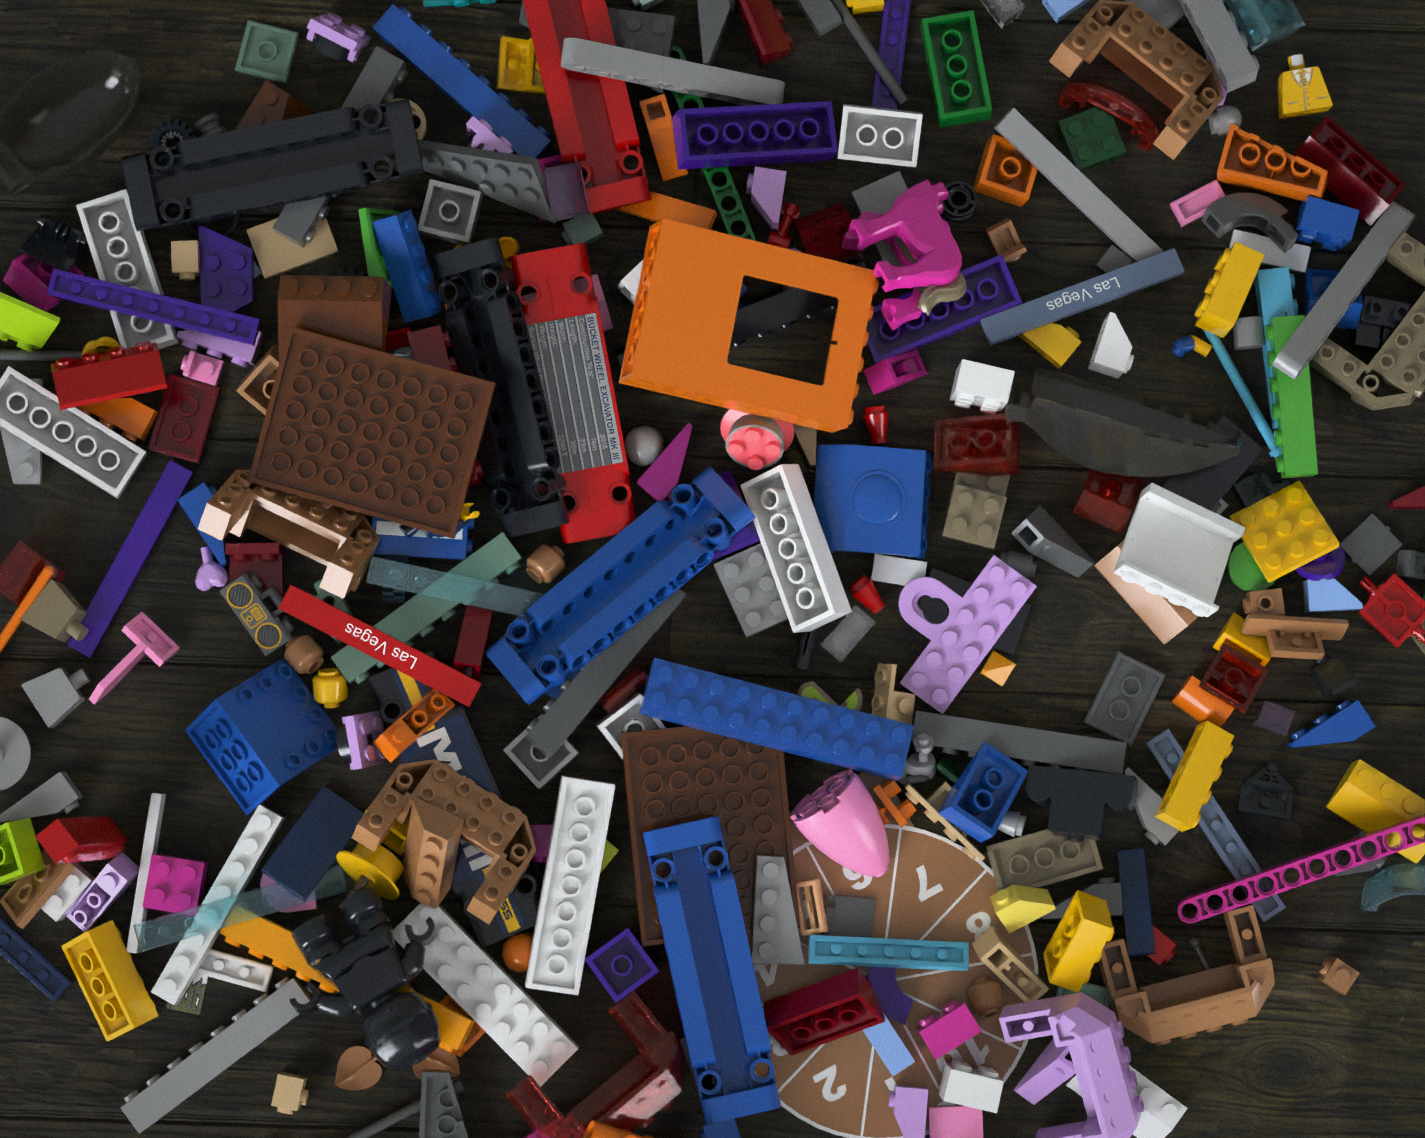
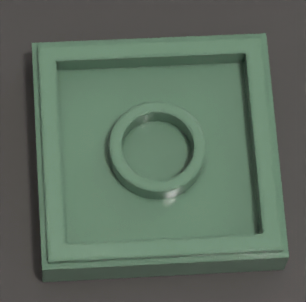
M248 20L235 71L287 84L300 35L299 32Z

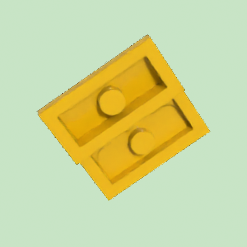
M504 36L500 38L496 90L545 94L532 38L529 40Z

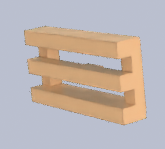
M814 879L797 882L800 935L806 936L829 932L820 880ZM811 885L813 887L817 916L819 921V928H817L812 893L810 888ZM800 887H804L811 926V929L808 930Z

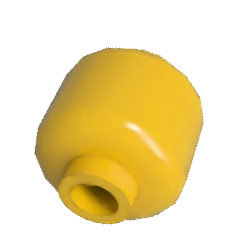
M338 668L321 669L313 677L314 699L316 702L324 704V708L339 707L340 702L347 699V679Z

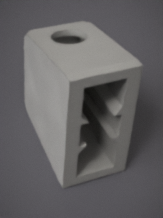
M60 667L25 682L21 686L49 728H54L85 700L79 688L89 683L91 679L83 668L70 675L65 668Z

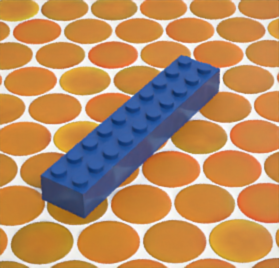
M654 658L651 663L639 711L641 715L895 781L902 778L914 725Z

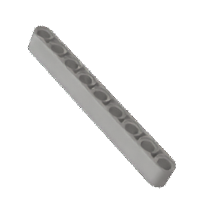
M565 38L563 41L561 67L568 70L744 106L783 104L785 83L780 80L579 38Z
M1394 201L1390 204L1281 349L1272 366L1294 380L1298 378L1387 258L1390 248L1403 231H1407L1416 216L1414 213Z

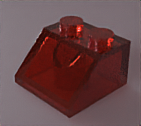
M1093 459L1072 513L1098 523L1107 529L1122 533L1133 511L1142 480Z
M19 540L0 565V593L19 606L44 567L52 566L54 573L50 579L60 583L68 574L28 543Z
M1223 643L1204 673L1198 687L1245 714L1270 670Z

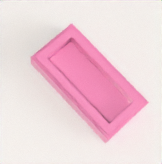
M1216 179L1171 202L1169 205L1182 228L1203 217L1209 205L1226 195Z

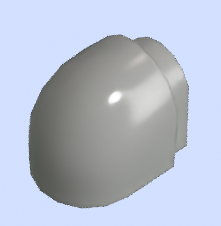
M1230 105L1216 107L1208 117L1211 134L1218 133L1219 136L1228 134L1231 123L1240 127L1242 122L1240 111Z

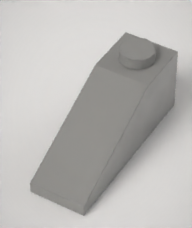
M1125 767L1122 775L1135 776L1138 780L1135 809L1142 827L1147 831L1144 835L1155 845L1158 843L1166 845L1179 830L1154 817L1162 798L1129 767Z
M59 772L0 814V823L59 814L64 811L66 814H69L80 806L78 801L84 797L67 773Z

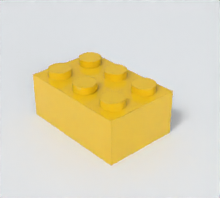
M1235 242L1230 249L1225 248L1214 267L1216 271L1204 290L1206 295L1200 301L1194 313V316L1198 317L1195 326L1221 338L1227 335L1236 323L1265 254L1238 242Z
M1079 890L1076 891L1043 952L1049 983L1078 993L1082 985L1089 981L1094 963L1100 961L1105 943L1109 942L1114 934L1111 914L1106 900Z

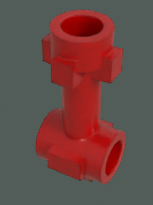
M788 202L781 206L780 214L783 216L777 232L771 231L767 244L788 249L791 238L787 236L792 220H798L800 214L798 212L799 206Z

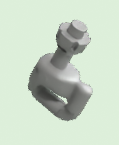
M922 733L914 738L913 745L917 753L911 754L906 760L902 778L898 782L905 784L908 781L910 784L934 778L936 774V760L931 753L934 746L932 736Z

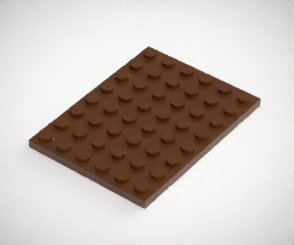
M289 326L248 482L454 539L496 383Z
M688 726L621 732L641 946L664 944L653 893L654 884L642 832L713 816H719L730 870L732 869L746 934H752L756 855L784 857L797 927L800 928L783 751ZM719 850L711 851L708 860L711 865H718L722 861V854ZM660 862L656 866V874L659 877H665L669 874L670 866L667 862Z

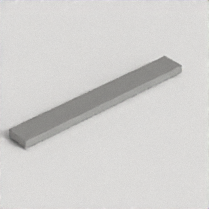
M1011 108L994 127L1134 262L1163 252L1152 239L1015 108Z

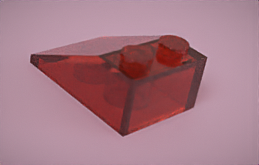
M1013 413L935 420V470L987 476L1019 474L1020 425Z

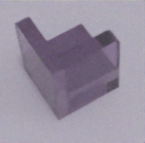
M1265 701L1258 720H1255L1252 726L1281 737H1286L1296 711Z

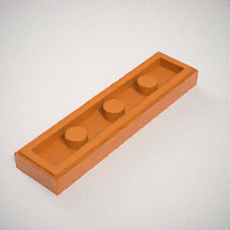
M650 191L652 199L649 201L614 209L655 222L664 218L711 230L717 212L713 209Z

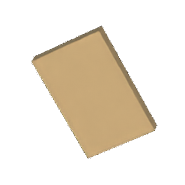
M326 217L323 221L319 219L314 228L317 230L315 237L311 243L306 242L304 247L295 244L274 231L273 226L278 218L246 230L265 280L339 252Z

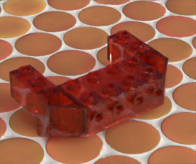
M635 991L622 998L608 1012L637 1047L640 1054L563 1116L531 1075L525 1077L505 1094L538 1138H583L592 1120L633 1133L638 1127L642 1126V1128H645L655 1120L654 1114L660 1109L665 1111L676 1102L674 1097L682 1092L685 1052L673 1031L666 1032Z

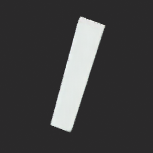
M152 793L150 798L126 949L130 953H140L142 949L148 908L142 906L151 855L157 854L166 794Z

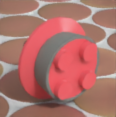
M729 409L721 420L720 430L726 442V450L729 456L735 462L752 470H760L777 463L794 438L793 424L732 409Z

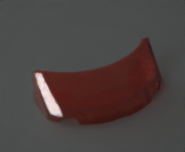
M1088 79L1068 80L1056 102L1057 104L1068 109L1074 102H1080L1079 106L1084 108L1087 101L1133 125L1130 133L1133 135L1136 132L1140 137L1138 147L1147 152L1150 151L1161 131V126L1140 102L1127 93L1105 83Z

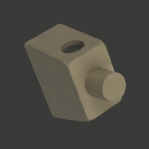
M50 579L21 618L23 622L63 642H66L70 636L77 641H82L89 632V629L81 623L87 614L86 610L62 583Z

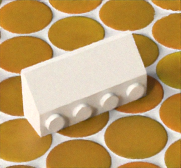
M1130 1066V1070L1135 1071L1138 1085L1135 1087L1137 1096H1141L1144 1102V1112L1141 1113L1138 1126L1133 1135L1137 1138H1165L1188 1108ZM1074 1074L1066 1085L1082 1097L1076 1074Z

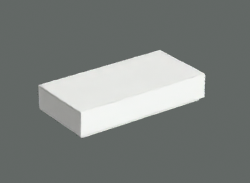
M875 554L871 580L905 586L911 580L925 576L927 562Z

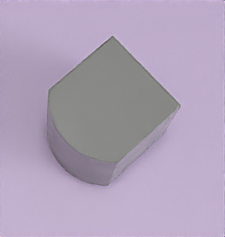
M1262 317L1237 318L1233 326L1235 350L1256 349L1264 346Z

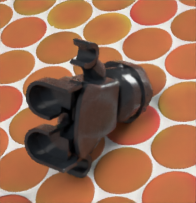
M367 887L352 894L339 905L341 914L353 930L354 934L341 941L331 921L325 914L306 921L292 933V938L308 965L314 970L316 969L317 973L336 987L340 993L324 992L323 995H320L318 989L308 982L306 988L312 993V999L308 1003L300 1004L296 998L289 1000L292 1007L302 1015H310L319 1008V1012L337 1019L348 1018L354 1014L359 1018L366 1017L363 1022L366 1046L384 1067L392 1071H400L423 1061L441 1043L442 1032L432 1005L429 1002H425L419 994L408 992L411 989L410 981L423 970L426 951L424 946L434 941L436 927L430 916L426 920L428 930L423 935H415L412 926L405 924V931L410 943H406L403 953L399 958L396 952L390 915L374 887Z

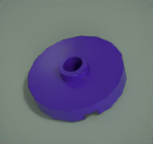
M1339 544L1338 548L1295 569V571L1302 577L1312 581H1320V579L1325 578L1327 580L1333 579L1341 573L1344 567L1345 552Z

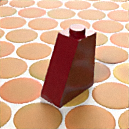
M467 605L454 658V669L481 682L486 658L484 652L488 648L493 610L481 605Z

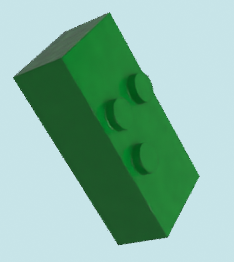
M974 10L922 19L920 31L939 128L991 119L993 110Z

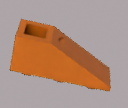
M665 94L639 101L642 117L663 182L688 175L687 169L678 170L672 116Z
M117 398L76 407L88 416L92 413L100 417L98 422L111 430L114 425L123 430L121 435L134 442L137 438L145 441L158 415V412L132 398Z
M432 689L387 728L373 744L391 763L453 708L455 704L445 694Z

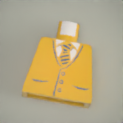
M1302 54L1288 57L1290 71L1282 72L1278 77L1279 119L1328 111L1333 105L1319 67L1305 68Z

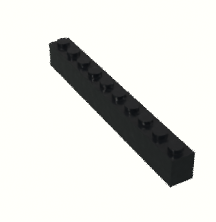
M859 255L842 261V263L866 268L864 260ZM783 284L738 302L730 345L731 347L742 345L746 342L745 339L753 336H765L770 333L771 329L779 326L780 328L789 327L795 323V320L802 317L812 318L818 315L819 311L828 307L829 309H835L838 306V299ZM626 345L614 349L621 369Z

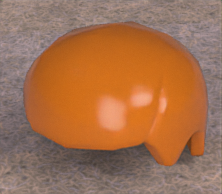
M529 931L518 932L508 937L502 946V958L509 969L519 973L527 972L534 933Z

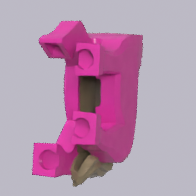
M926 180L905 190L895 200L892 208L885 214L869 211L863 212L858 219L851 221L848 232L844 235L843 249L865 251L866 247L881 240L890 244L898 261L903 265L894 266L887 261H879L873 271L877 278L883 277L885 280V285L882 286L885 292L898 288H913L912 295L909 298L883 300L880 311L892 330L897 329L905 322L919 318L922 311L927 316L930 315L932 308L937 303L956 301L964 296L966 292V280L960 272L962 266L961 252L950 232L948 223L942 220L939 215L942 214L944 209L941 201L946 200L949 195L942 182L931 185Z

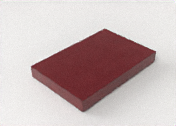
M169 374L167 388L163 394L148 450L200 464L221 388Z

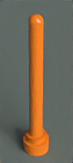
M52 566L44 567L1 632L0 653L21 623L22 616L53 575L54 568Z

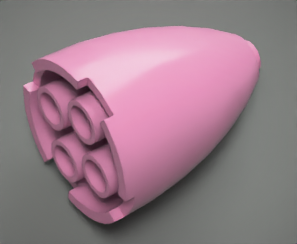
M851 769L838 772L824 780V785L815 790L811 796L806 794L795 806L790 818L800 832L830 859L856 873L868 877H880L889 869L888 864L890 863L889 845L881 815L859 776L853 773Z

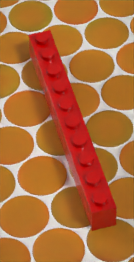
M110 816L58 818L35 836L56 864H68L70 862L73 864L76 861L79 863L86 860L89 862L96 859L101 860L102 858L103 860L106 858L114 859L126 850L124 845L129 842Z

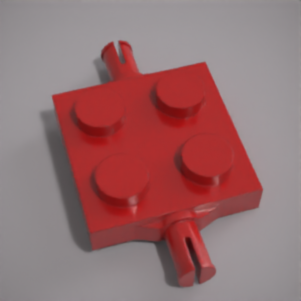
M1395 573L1391 574L1379 586H1376L1365 576L1358 584L1370 595L1363 605V609H1359L1357 613L1395 648H1398L1412 635H1415L1425 645V630L1421 627L1425 619V601Z

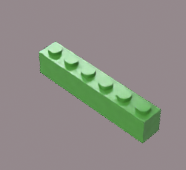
M1305 315L1273 317L1268 321L1269 324L1265 325V337L1267 341L1270 340L1271 351L1267 352V362L1273 371V377L1269 379L1270 392L1275 395V403L1272 404L1271 408L1273 420L1277 419V430H1274L1275 446H1279L1280 455L1276 457L1277 472H1281V478L1309 477L1318 474L1309 363L1296 380L1272 366L1281 349L1305 319Z

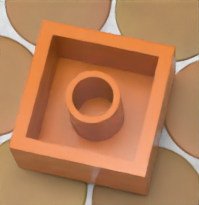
M993 134L986 142L973 188L977 193L1022 207L1029 200L1038 169L1005 138Z

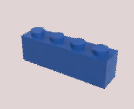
M411 209L373 221L372 225L404 323L430 317L443 311L442 300L439 297L433 279V272L429 267L425 247L421 242L417 223Z

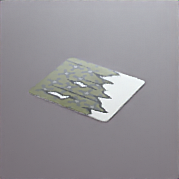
M196 973L180 1003L173 1005L167 1002V1009L199 1015L208 976Z

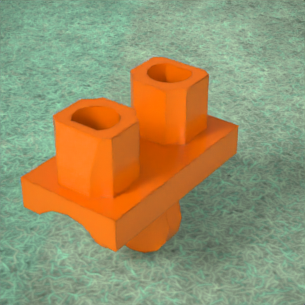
M889 780L881 786L880 784L874 786V792L885 805L881 807L874 800L884 825L891 822V819L886 814L888 810L900 827L907 824L906 820L913 815L916 808L909 799H906L897 807L894 805L891 798L901 791L895 780Z

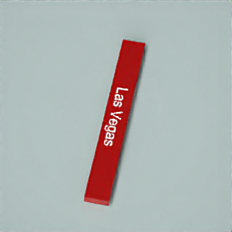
M292 584L278 609L470 707L482 684L478 680Z

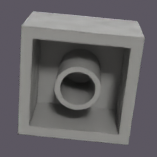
M430 179L417 228L418 233L421 236L458 245L460 243L464 246L472 244L483 200L482 192Z
M541 714L537 719L540 720L544 714ZM525 729L503 751L538 789H543L580 752L567 739L554 756L549 759L526 740L529 732Z

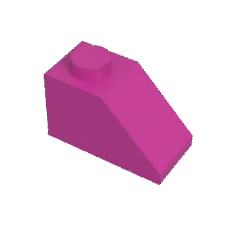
M918 350L884 359L863 370L873 395L891 390L927 374Z

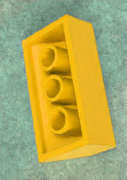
M1358 759L1348 767L1326 808L1357 828L1364 830L1366 833H1371L1425 814V800L1361 759ZM1415 824L1412 828V834L1415 837L1423 836L1425 834V824ZM1398 832L1389 833L1386 838L1387 844L1390 846L1397 845L1401 839ZM1425 843L1397 853L1417 864L1425 855Z
M113 920L95 927L61 946L107 1042L159 1016L154 1002L147 993L144 981L134 966L131 954L126 951L120 931L115 926Z

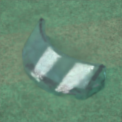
M1396 864L1370 877L1363 883L1361 910L1377 912L1380 904L1391 901L1393 898L1404 895H1425V864Z

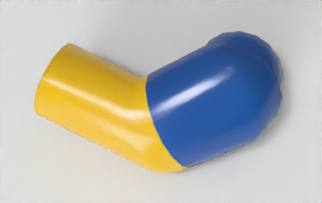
M1189 335L1175 340L1172 353L1177 357H1183L1185 352L1194 350L1206 357L1212 345L1194 335Z

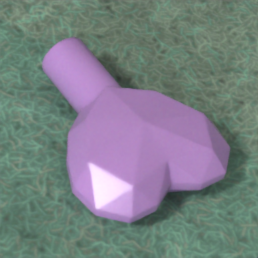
M209 546L200 548L203 564L196 574L195 583L197 588L206 591L213 586H225L228 581L227 571L221 564L213 561L212 551Z

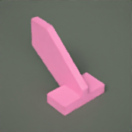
M143 612L134 617L122 629V632L136 646L97 685L89 698L94 705L106 696L146 654L161 667L180 649Z

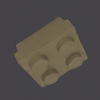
M959 461L946 511L947 517L942 536L994 549L1007 500L1005 495L1011 474Z

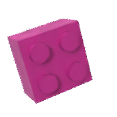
M152 854L142 907L195 916L203 901L209 862L163 854Z
M953 999L941 1007L943 1010L936 1016L931 1013L918 1021L920 1026L916 1029L936 1060L982 1031L966 1004L961 1000L957 1002Z

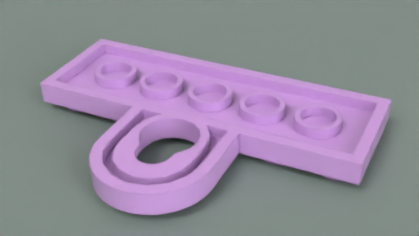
M995 555L992 556L963 597L933 577L923 576L908 582L902 589L899 597L900 613L910 626L931 641L900 681V684L943 714L1037 585ZM923 595H928L931 598H940L945 601L949 608L947 619L938 624L929 622L924 617L923 611L918 607V599Z

